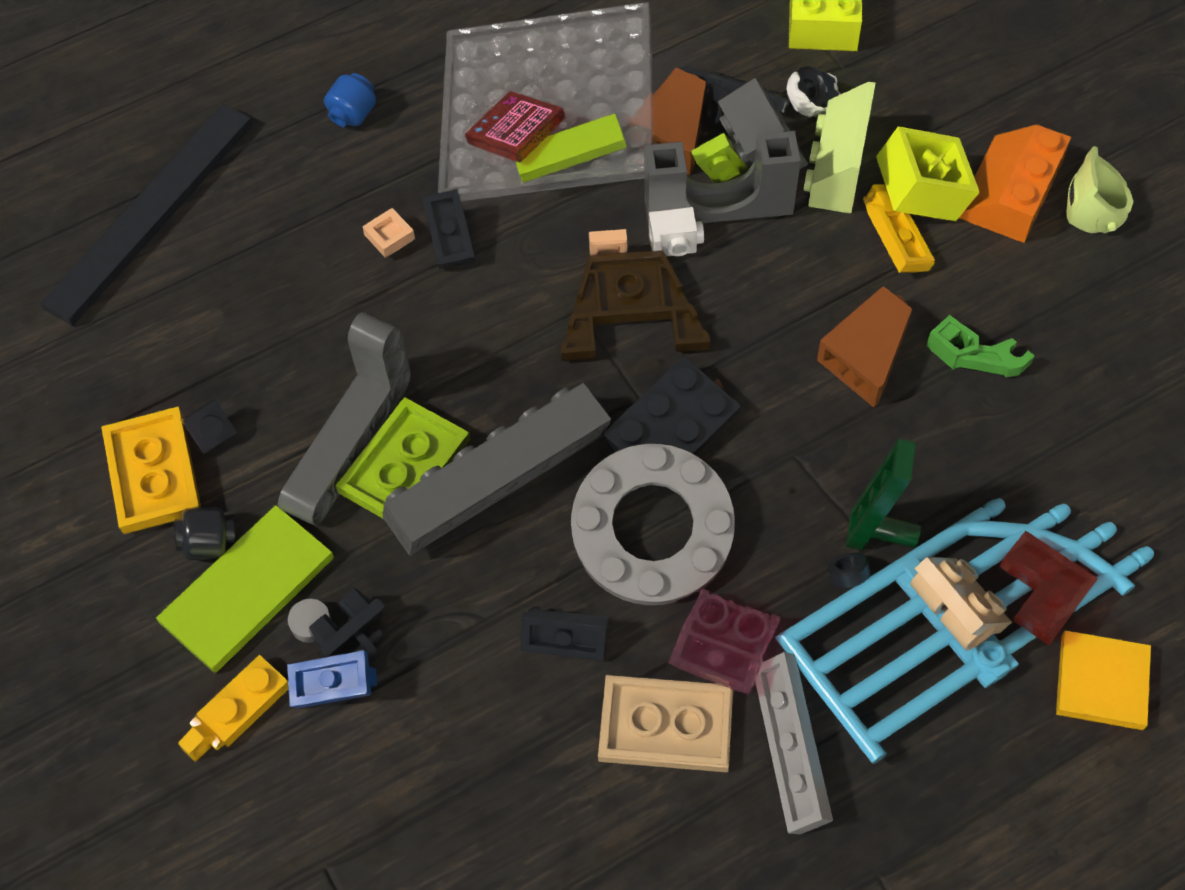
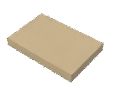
M606 675L598 762L728 772L733 685Z

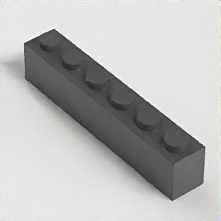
M584 383L572 390L570 387H565L551 398L549 404L542 408L534 406L524 412L516 424L509 428L504 425L495 429L488 435L487 441L476 448L470 445L462 449L455 455L454 461L443 468L439 465L432 467L420 477V482L408 489L406 486H402L388 495L384 503L383 519L409 556L601 438L607 430L611 418Z

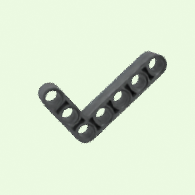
M361 312L356 316L348 332V344L357 376L289 477L278 499L279 509L314 526L322 522L340 495L336 489V484L389 418L410 382L411 371L401 329L365 312Z

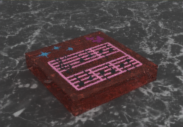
M509 91L464 135L469 145L521 163L566 116L562 107Z

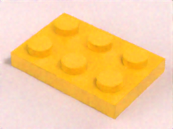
M179 406L102 426L118 525L123 534L174 521V519L181 518V513L184 509L201 507L186 429L180 420L183 418Z

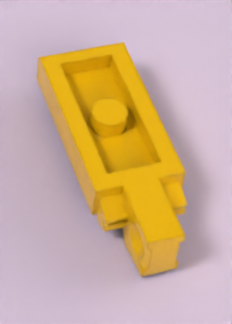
M885 184L873 185L868 194L864 196L863 201L868 215L898 272L929 271L935 264V259L911 215L894 211Z
M258 655L196 714L197 716L190 722L191 730L178 744L195 762L212 746L216 750L224 745L229 747L289 689L288 681L261 655Z

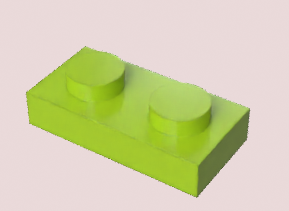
M724 133L691 151L696 163L714 183L730 181L741 176L742 173L749 169L747 163L742 161L734 145Z

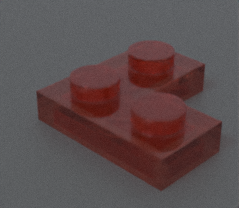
M1026 530L999 566L1034 590L1017 612L1013 621L1048 645L1052 643L1098 579Z

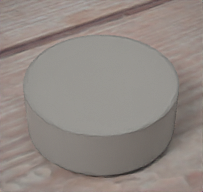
M305 599L296 603L290 610L288 625L298 640L312 643L314 640L309 633L310 625L324 614H327L330 619L331 616L326 605L321 601Z

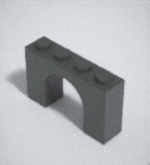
M795 131L757 134L755 159L752 166L735 179L712 184L697 182L687 177L682 142L645 145L644 201L648 229L649 212L693 207L695 221H702V223L792 215L801 163Z

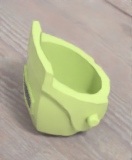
M1093 146L1070 183L1066 213L1069 223L1083 231L1092 234L1097 232L1107 233L1115 231L1126 221L1134 201L1127 187V182L1109 162L1098 156V147Z

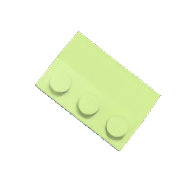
M867 82L828 100L826 115H818L815 135L821 136L820 142L813 141L809 163H814L815 169H807L804 191L810 192L808 207L845 213L852 212L876 83Z

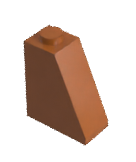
M676 67L630 122V145L645 152V145L682 142L687 174L691 175L695 166V159L691 151L698 147L705 105L706 81Z
M884 286L881 287L820 340L817 361L872 407H875L880 402L905 336L912 308L908 306L901 296L893 294Z

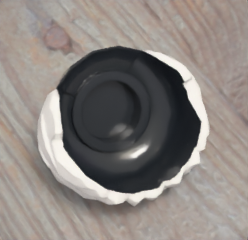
M811 66L801 67L792 73L787 83V94L794 109L800 112L801 115H806L809 118L812 116L818 117L819 114L826 115L828 100L841 95L838 91L836 76L820 72L817 68Z

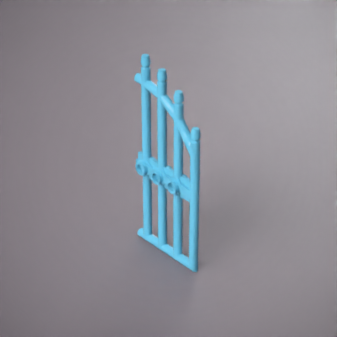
M997 498L986 503L984 508H978L875 573L864 583L853 587L777 635L775 639L785 652L795 655L799 670L871 763L875 764L886 755V752L879 743L975 678L986 688L1006 676L1008 672L1019 665L1011 655L1012 653L1109 588L1113 587L1122 596L1129 593L1135 585L1127 576L1138 570L1139 566L1142 567L1154 557L1153 550L1148 546L1139 548L1131 556H1127L1112 566L1092 551L1117 532V528L1112 522L1101 524L1094 531L1087 533L1076 541L1048 531L1056 523L1059 524L1071 514V509L1067 504L1055 506L1049 510V513H1044L1029 524L990 521V518H995L1006 508L1004 501ZM966 535L1005 538L968 562L977 572L978 576L1030 542L1059 551L995 594L1006 607L1076 560L1099 575L1001 641L992 634L980 645L969 651L964 650L940 621L945 612L935 615L910 585L911 580L918 573L915 568L926 557L935 556ZM894 581L900 585L911 599L816 661L812 659L800 643L801 640ZM921 612L938 631L843 694H840L826 677L827 673ZM947 645L963 661L965 665L869 729L866 728L852 710L853 707Z

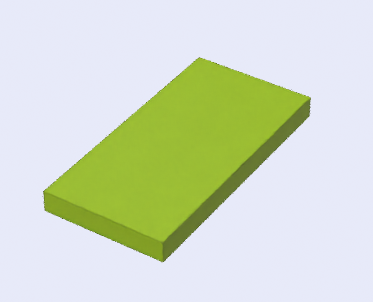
M275 505L160 613L156 619L159 624L216 674L334 559V556L328 548Z

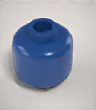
M356 73L340 75L324 97V104L329 111L328 117L330 120L341 127L346 125L360 126L376 104L372 83Z

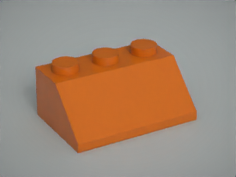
M1037 124L995 135L974 177L980 192L959 219L1024 243L1062 165L1071 137Z

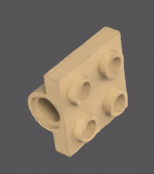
M926 557L915 568L918 573L911 580V587L935 615L945 612L940 621L965 651L977 647L992 634L1002 632L1012 623L1004 614L1007 610L1004 603L991 591L985 592L976 581L978 578L977 572L965 560L960 559L958 561L957 558Z

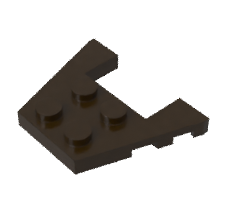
M663 250L593 255L588 257L577 293L575 308L568 322V331L561 345V360L595 359L593 325L671 319L675 352L710 350V336L699 323L698 314L685 297L682 285Z

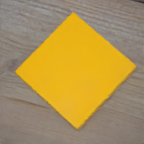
M1064 631L1061 636L1056 715L1144 730L1148 723L1151 645Z

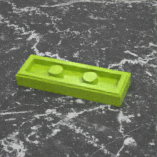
M614 113L514 147L512 152L522 183L627 147L616 114Z

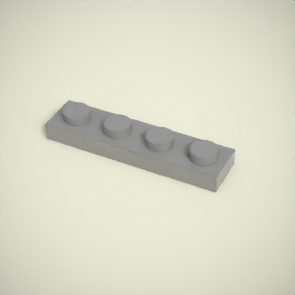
M783 652L753 667V673L787 830L790 834L800 835L832 822L833 817L796 657L794 654Z

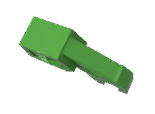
M950 315L930 332L927 347L952 369L962 367L1000 374L1005 377L1020 375L1032 364L1035 356L1030 351H1027L1022 357L1013 356L1011 352L1015 349L1017 343L1013 338L993 346L980 345L979 335ZM955 344H958V345H959L960 347H962L963 349H960V350H959V348H958V347H955L954 345H955Z

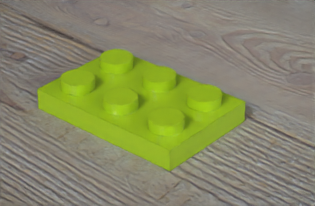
M404 397L336 484V489L342 496L383 518L384 503L388 495L402 486H406L408 489L420 482V477L432 467L439 465L443 468L453 462L455 455L464 449L470 441L469 432Z

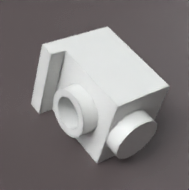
M693 207L649 212L651 251L663 250L666 256L672 255L676 257L696 253L697 244L704 243V230L702 221H695Z

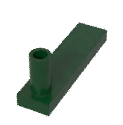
M903 439L897 440L850 512L845 547L861 551L870 538L911 548L916 547L921 531L920 524L886 516L911 482L915 442Z

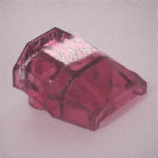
M701 589L696 603L683 625L669 664L690 674L749 695L777 627L781 623V618L773 614L770 617L769 614H763L748 606L747 608L735 604L732 600L726 601L720 596L711 594L710 591Z

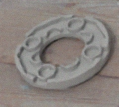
M642 444L611 454L590 471L582 482L573 503L571 529L578 557L586 572L600 587L628 602L642 605H664L674 603L676 600L687 597L697 591L699 592L717 576L730 553L735 530V517L727 488L717 473L702 459L674 446ZM657 485L667 487L681 495L689 506L693 518L692 535L682 550L671 558L649 561L638 559L623 549L615 537L612 522L614 510L621 499L629 492L639 487Z

